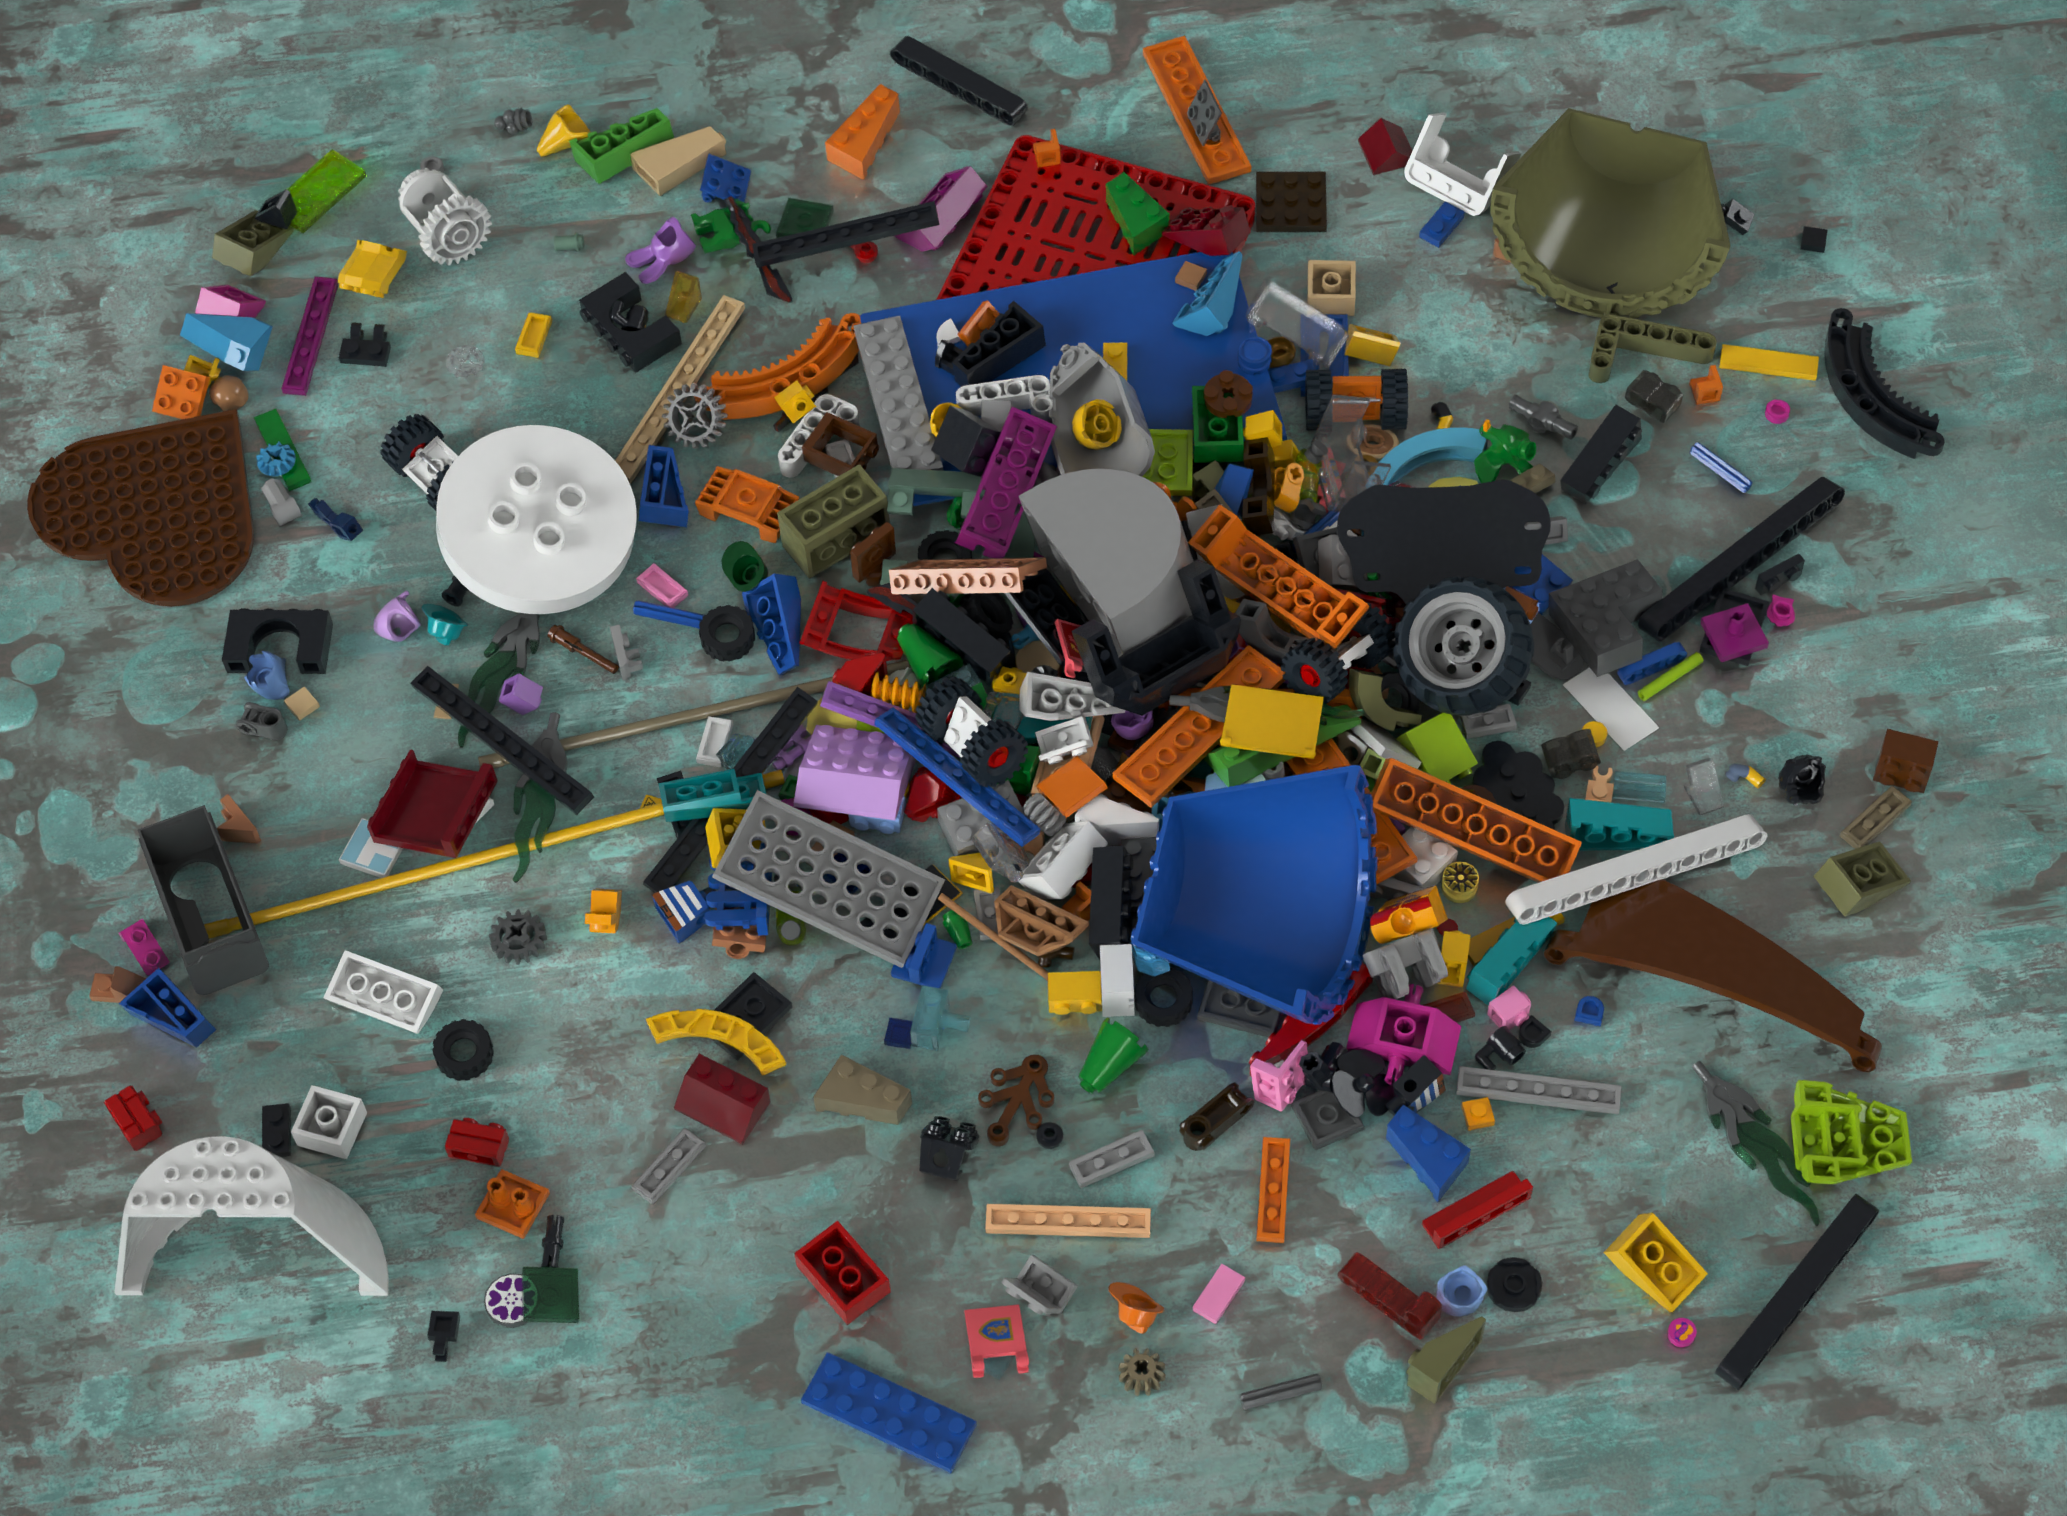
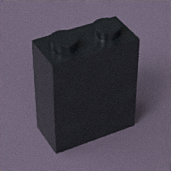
M950 405L931 451L962 472L981 477L1001 432L971 412Z

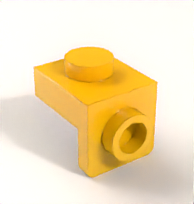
M189 355L184 371L210 377L209 387L211 381L218 379L221 369L217 367L220 359L215 358L213 363Z

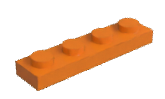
M1263 1137L1256 1241L1284 1243L1290 1139Z

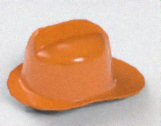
M1115 1282L1108 1286L1109 1292L1118 1301L1119 1319L1140 1334L1146 1333L1148 1327L1154 1323L1157 1314L1165 1310L1163 1306L1156 1303L1147 1293L1133 1285Z

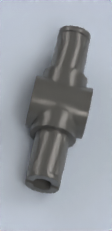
M1514 395L1509 402V409L1524 415L1529 426L1538 433H1544L1546 430L1550 432L1555 431L1570 440L1577 434L1578 426L1561 418L1555 405L1548 401H1543L1541 404L1531 403L1518 395Z

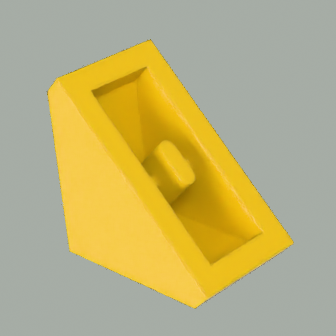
M988 852L952 856L948 859L951 882L988 893L994 892Z

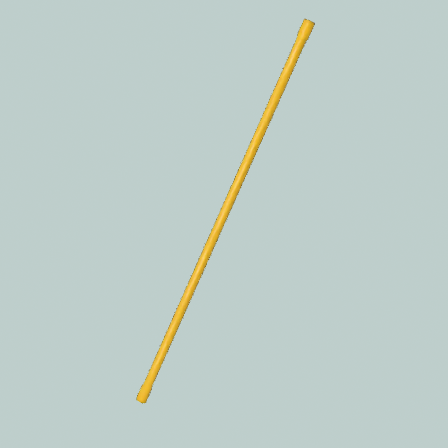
M781 769L762 774L765 789L785 783ZM662 803L654 804L250 913L254 925L262 924L663 816ZM238 917L225 918L204 924L209 939L242 929Z

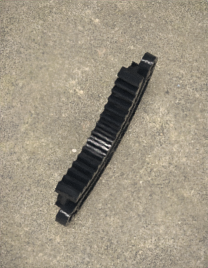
M1845 308L1834 310L1831 314L1826 335L1824 357L1830 385L1843 409L1866 433L1898 453L1913 459L1916 458L1917 452L1928 456L1939 455L1943 450L1945 439L1940 433L1936 432L1940 420L1938 419V414L1935 413L1930 417L1928 410L1920 413L1919 406L1914 409L1911 408L1912 402L1904 404L1903 396L1896 398L1897 391L1890 392L1891 385H1884L1886 379L1880 378L1881 372L1876 371L1877 364L1873 363L1874 356H1871L1873 350L1870 349L1873 327L1863 322L1862 328L1853 326V315L1849 310ZM1840 318L1844 319L1842 328L1837 326ZM1930 442H1935V446H1931Z

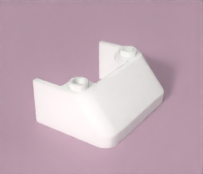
M1444 112L1429 114L1405 167L1404 173L1407 181L1465 211L1469 215L1483 214L1491 205L1494 185L1519 160L1521 153L1517 151L1503 154L1498 168L1489 170L1484 180L1446 161L1450 150L1449 144L1444 138L1438 136V133L1447 114Z

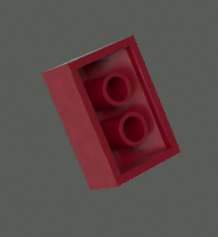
M699 1053L684 1076L674 1110L743 1145L771 1101L767 1087Z

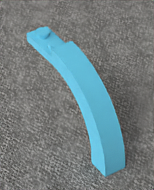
M1444 428L1416 435L1394 447L1381 459L1371 473L1367 482V489L1378 484L1390 485L1399 481L1409 472L1429 463L1447 460L1474 463V460L1486 450L1488 439L1481 436L1479 433L1480 429Z

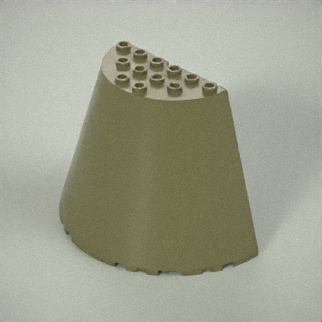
M1568 108L1493 187L1491 197L1494 235L1498 237V246L1505 259L1510 260L1521 274L1520 278L1527 285L1534 286L1543 297L1548 295L1556 300L1555 304L1584 315L1602 318L1604 315L1613 314L1629 316V318H1639L1643 314L1650 316L1660 314L1663 309L1678 303L1682 305L1695 297L1700 289L1710 284L1713 276L1719 272L1730 249L1729 236L1707 143L1704 141L1647 127L1640 131H1635L1631 128L1630 123ZM1618 282L1617 286L1612 288L1615 294H1611L1606 287Z

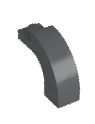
M1243 599L1235 614L1240 616L1239 634L1245 642L1277 664L1283 665L1282 659L1286 656V653L1303 640H1309V638L1290 634L1278 627L1271 619L1266 603Z

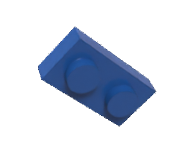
M1445 201L1420 230L1419 238L1439 248L1464 219L1465 211Z
M1313 359L1268 369L1274 393L1304 387L1306 370H1316Z

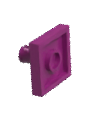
M1748 603L1701 618V625L1720 662L1768 648L1769 642Z

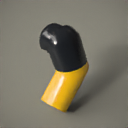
M1444 402L1434 403L1431 407V412L1440 419L1436 430L1450 428L1453 416L1448 405Z

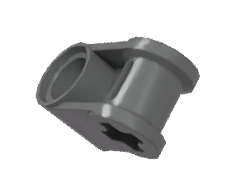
M253 702L245 703V711L241 719L235 723V727L244 734L256 735L271 740L283 738L288 730L284 718L278 709L261 706Z

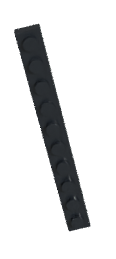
M429 666L410 683L415 690L575 815H578L594 798L591 791Z
M797 686L733 767L736 778L757 773L763 774L813 711L818 701ZM709 818L692 819L643 881L644 886L657 893L676 885L708 844L705 826Z

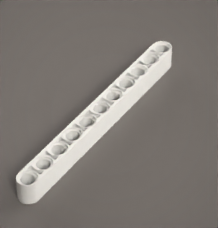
M1743 815L1515 890L1508 895L1505 903L1520 924H1529L1755 849L1766 841L1767 833L1752 815Z

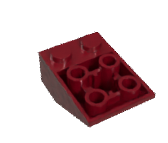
M1225 206L1217 209L1206 207L1199 210L1186 208L1162 231V236L1206 255L1216 256L1230 255L1251 231L1243 207L1233 208V206Z

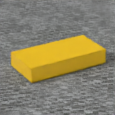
M528 313L515 347L516 354L539 358L552 323L551 316Z

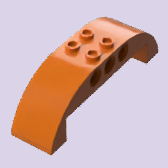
M1222 505L1215 509L1188 542L1209 565L1214 566L1218 573L1252 600L1266 603L1269 612L1309 639L1315 638V641L1318 639L1323 640L1324 646L1330 644L1332 646L1331 649H1336L1369 609V605L1351 592L1348 591L1346 595H1343L1247 530L1239 517Z

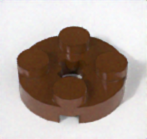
M1230 370L1220 372L1219 375L1211 378L1205 385V405L1215 416L1227 418V415H1235V417L1245 414L1252 405V385L1247 379L1238 374H1233ZM1224 393H1232L1234 397L1228 396L1224 398Z

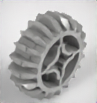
M692 383L690 388L687 384L682 385V391L677 388L674 390L675 396L670 395L667 397L671 404H664L663 406L664 409L669 411V413L662 415L665 419L669 418V422L665 423L664 427L672 428L668 435L673 436L677 434L675 438L676 443H680L684 439V447H689L690 444H692L693 449L698 448L699 444L702 447L708 446V441L711 443L716 442L714 435L721 436L723 434L718 427H726V423L721 421V419L727 418L728 415L727 413H721L720 410L726 408V405H719L718 401L722 397L718 395L713 398L715 390L712 388L706 392L707 387L705 384H702L699 389L697 383ZM689 396L701 398V401L696 403L694 407L683 403V400ZM708 406L712 413V421L706 415ZM678 410L684 417L682 425L678 419ZM697 411L696 417L698 419L693 421L694 415L691 412ZM695 425L707 429L702 435L688 433Z

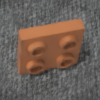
M729 907V908H724V910H727V909H744V907ZM757 925L750 926V929H743V926H723V930H716V927H713L712 946L725 947L729 957L742 959L748 956L749 951L764 953L766 935H758Z

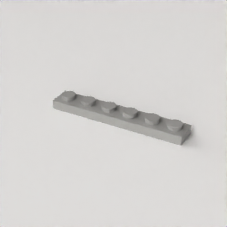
M1459 1066L1456 1095L1478 1098L1488 1097L1495 1100L1619 1115L1622 1086Z

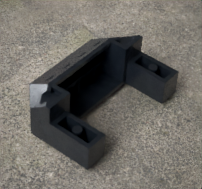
M1197 559L1178 570L1177 572L1192 615L1120 657L1117 654L1108 627L1094 619L1071 631L1095 697L1113 707L1143 716L1170 700V695H1179L1226 667L1239 634L1241 619L1239 615L1228 610L1214 566Z

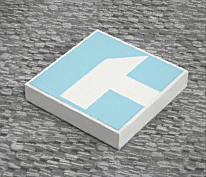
M361 818L341 854L339 862L342 865L379 878L387 877L403 848L374 843L367 828L368 820Z

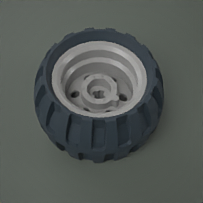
M1471 576L1445 578L1437 584H1429L1420 590L1421 594L1412 602L1409 601L1403 609V617L1396 624L1394 632V658L1400 676L1408 689L1429 707L1440 712L1461 716L1491 711L1503 701L1513 697L1521 682L1526 680L1530 671L1531 658L1534 655L1532 628L1525 611L1518 601L1499 585ZM1473 620H1480L1481 625L1478 628H1474ZM1450 621H1454L1455 626L1447 629V624ZM1493 641L1495 644L1492 649H1486L1485 646ZM1441 643L1443 650L1437 653L1435 646ZM1466 643L1470 645L1468 647L1470 650L1467 653L1463 651L1465 650L1463 646ZM1475 663L1482 665L1480 672H1475ZM1456 666V672L1449 674L1448 669Z

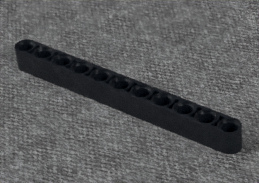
M1826 477L1817 479L1642 614L1638 622L1639 629L1658 641L1666 639L1718 598L1719 592L1722 593L1726 589L1732 588L1838 506L1844 498L1845 489Z

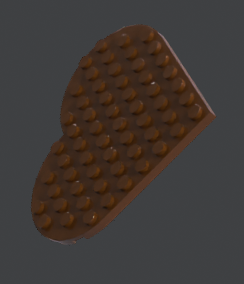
M237 409L94 436L77 441L65 447V451L56 458L51 457L39 470L40 474L35 483H32L30 486L27 500L29 519L36 534L45 545L53 551L72 559L85 561L107 559L110 570L118 584L133 597L149 604L170 607L184 606L206 600L224 590L240 575L252 553L254 529L240 419Z

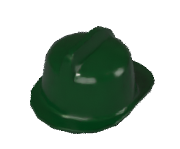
M734 542L724 551L721 559L722 569L738 591H750L768 577L767 566L748 542Z

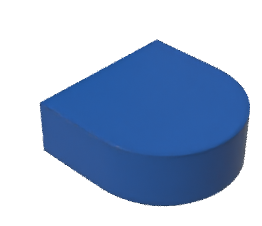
M1594 996L1582 998L1578 1003L1574 1021L1601 1027L1604 1013L1602 1001Z

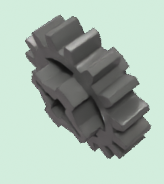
M520 909L516 910L515 915H511L507 911V918L498 917L499 925L491 926L493 933L489 934L492 951H496L498 959L504 957L507 964L512 959H515L517 965L520 964L521 959H525L529 963V956L538 957L537 949L545 948L543 941L547 940L544 923H540L538 915L532 917L529 910L524 915H521Z

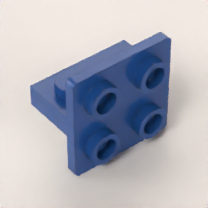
M926 923L923 932H918L915 944L903 968L893 965L891 976L940 990L957 946L955 943L938 939L936 926Z

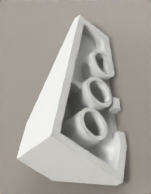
M1027 672L1020 687L1019 710L1025 717L1053 721L1081 716L1119 714L1126 711L1113 707L1095 697L1089 682Z

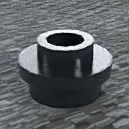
M1047 1122L1038 1128L1036 1138L1042 1147L1053 1149L1061 1144L1063 1131L1058 1124ZM1053 1132L1054 1136L1047 1137L1045 1133Z

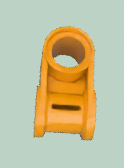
M1290 463L1286 468H1275L1274 506L1287 513L1293 512L1300 501L1304 471L1298 463Z

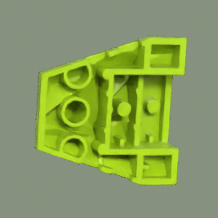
M1797 1081L1794 1095L1795 1109L1791 1113V1126L1796 1169L1802 1171V1177L1807 1183L1837 1184L1908 1166L1912 1163L1906 1112L1875 1100L1872 1103L1858 1099L1857 1094L1851 1091L1847 1094L1832 1089L1833 1085L1827 1082Z

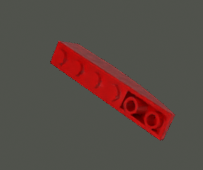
M1362 962L1359 971H1352L1350 979L1355 980L1353 988L1349 990L1345 1003L1334 1007L1332 1010L1334 1011V1017L1317 1025L1304 1023L1288 1015L1282 1023V1028L1278 1033L1273 1032L1268 1037L1265 1043L1266 1046L1261 1052L1256 1051L1252 1055L1249 1064L1251 1065L1256 1058L1273 1065L1281 1060L1285 1062L1301 1040L1307 1042L1308 1047L1323 1036L1343 1017L1372 984L1373 977L1371 978L1366 964Z

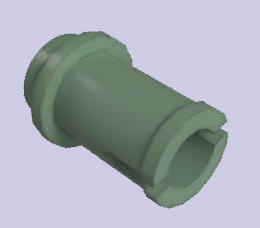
M578 232L569 236H555V250L576 249V251H580V249L584 248V237L582 234L579 235Z

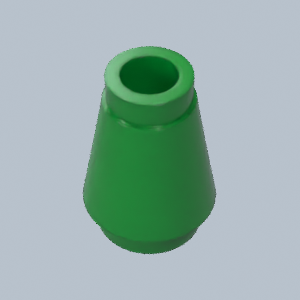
M953 910L945 913L942 916L944 920L942 924L958 949L971 946L973 942L968 921Z

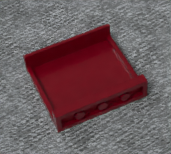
M409 750L405 759L401 761L397 774L391 779L384 797L380 799L374 815L368 820L367 828L373 842L457 858L498 782L492 764L482 763L479 771H472L418 761L414 750Z

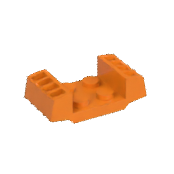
M717 466L695 501V505L699 514L709 520L716 522L720 514L758 527L762 540L776 543L781 535L777 512L798 501L800 497L784 490L778 484L738 469L730 470Z

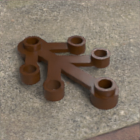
M1030 1055L1023 1060L1021 1066L1009 1070H1003L1002 1068L992 1070L990 1074L991 1082L994 1086L998 1087L1003 1086L1006 1081L1023 1077L1018 1085L995 1092L983 1090L978 1095L979 1105L983 1108H990L995 1103L1010 1099L998 1122L988 1127V1141L993 1146H1003L1008 1142V1126L1021 1103L1026 1114L1027 1127L1037 1130L1042 1125V1116L1036 1111L1029 1092L1033 1081L1039 1092L1038 1101L1040 1106L1044 1108L1053 1106L1055 1102L1054 1093L1048 1089L1044 1078L1048 1072V1063L1044 1057ZM1038 1064L1039 1067L1037 1069H1032L1030 1065ZM996 1075L1003 1076L1001 1080L994 1079ZM988 1096L991 1100L984 1102L982 1098ZM1044 1096L1051 1097V1100L1043 1101L1042 1098ZM1037 1118L1039 1119V1121L1037 1123H1031L1030 1119ZM997 1129L1003 1131L999 1135L993 1133V1131Z

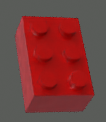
M838 1220L794 1253L797 1267L847 1325L891 1292L887 1276Z

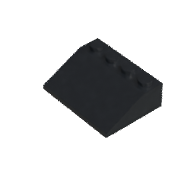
M1044 568L1038 570L1037 575L1025 576V579L1022 580V592L1005 593V595L1059 665L1065 666V658L1055 621L1060 619L1078 625H1083L1088 621L1050 572Z

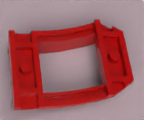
M822 581L799 643L826 654L849 660L879 653L886 655V661L899 660L902 658L903 651L897 640L898 631L905 624H913V615L904 609L902 614L871 596L862 595L842 587L837 589L827 585L826 581ZM896 597V600H892L893 602H896V603H899V604L903 605V604L900 602V601H901L900 598H897V597ZM838 609L858 615L888 619L877 650L859 649L827 640Z

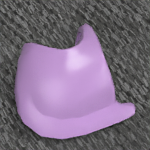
M407 590L389 601L377 614L373 626L374 631L379 636L394 642H401L421 626L420 621L405 600L409 595ZM400 628L401 634L396 635L393 630Z

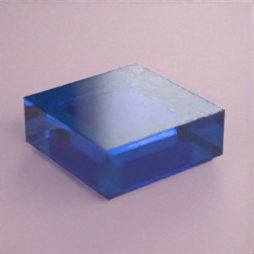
M889 1018L884 1044L911 1049L916 1022Z

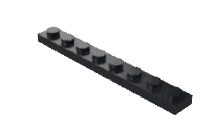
M935 201L754 243L752 247L755 264L759 268L940 225Z

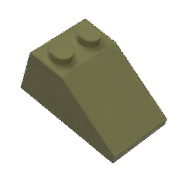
M254 210L215 233L212 258L223 265L240 271L244 275L252 276L265 268L293 233L294 228L289 226L288 229L260 222L255 219L259 211Z
M1880 841L1830 857L1814 875L1821 888L1828 894L1837 909L1845 917L1863 911L1911 882Z
M1482 1316L1427 1342L1421 1350L1416 1349L1408 1360L1410 1366L1406 1372L1408 1374L1407 1386L1436 1404L1481 1343L1486 1319Z

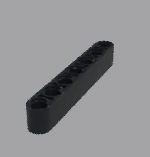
M905 36L890 51L891 58L898 65L1008 126H1013L1028 111V106L1021 97L910 36Z

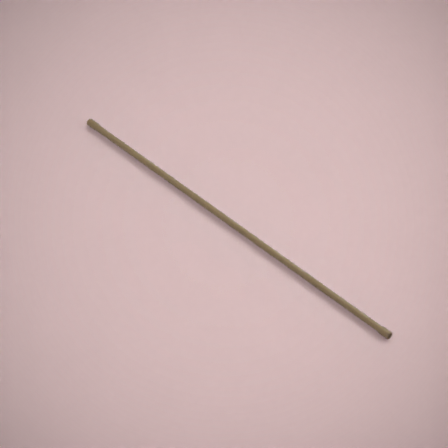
M903 660L887 664L888 675L890 676L897 670L906 669L907 667L911 668L908 661ZM833 677L559 740L564 751L655 731L707 719L708 716L715 717L785 701L797 686L809 695L824 692L828 681L832 682ZM497 753L478 757L480 767L482 763L492 764L493 769L510 764Z

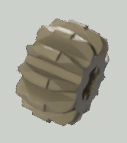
M1135 1348L1133 1356L1124 1355L1125 1363H1120L1118 1368L1121 1372L1119 1381L1125 1383L1124 1388L1126 1391L1135 1388L1136 1396H1139L1141 1391H1145L1148 1397L1151 1395V1388L1159 1391L1160 1382L1165 1381V1373L1162 1372L1165 1370V1363L1158 1362V1353L1149 1356L1148 1348L1144 1350L1143 1354H1140L1138 1349Z

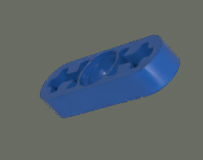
M1674 642L1643 655L1642 660L1618 669L1617 674L1624 685H1629L1679 664L1687 657V652L1680 642Z

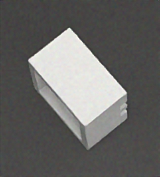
M1132 944L1100 945L1103 1017L1134 1016Z

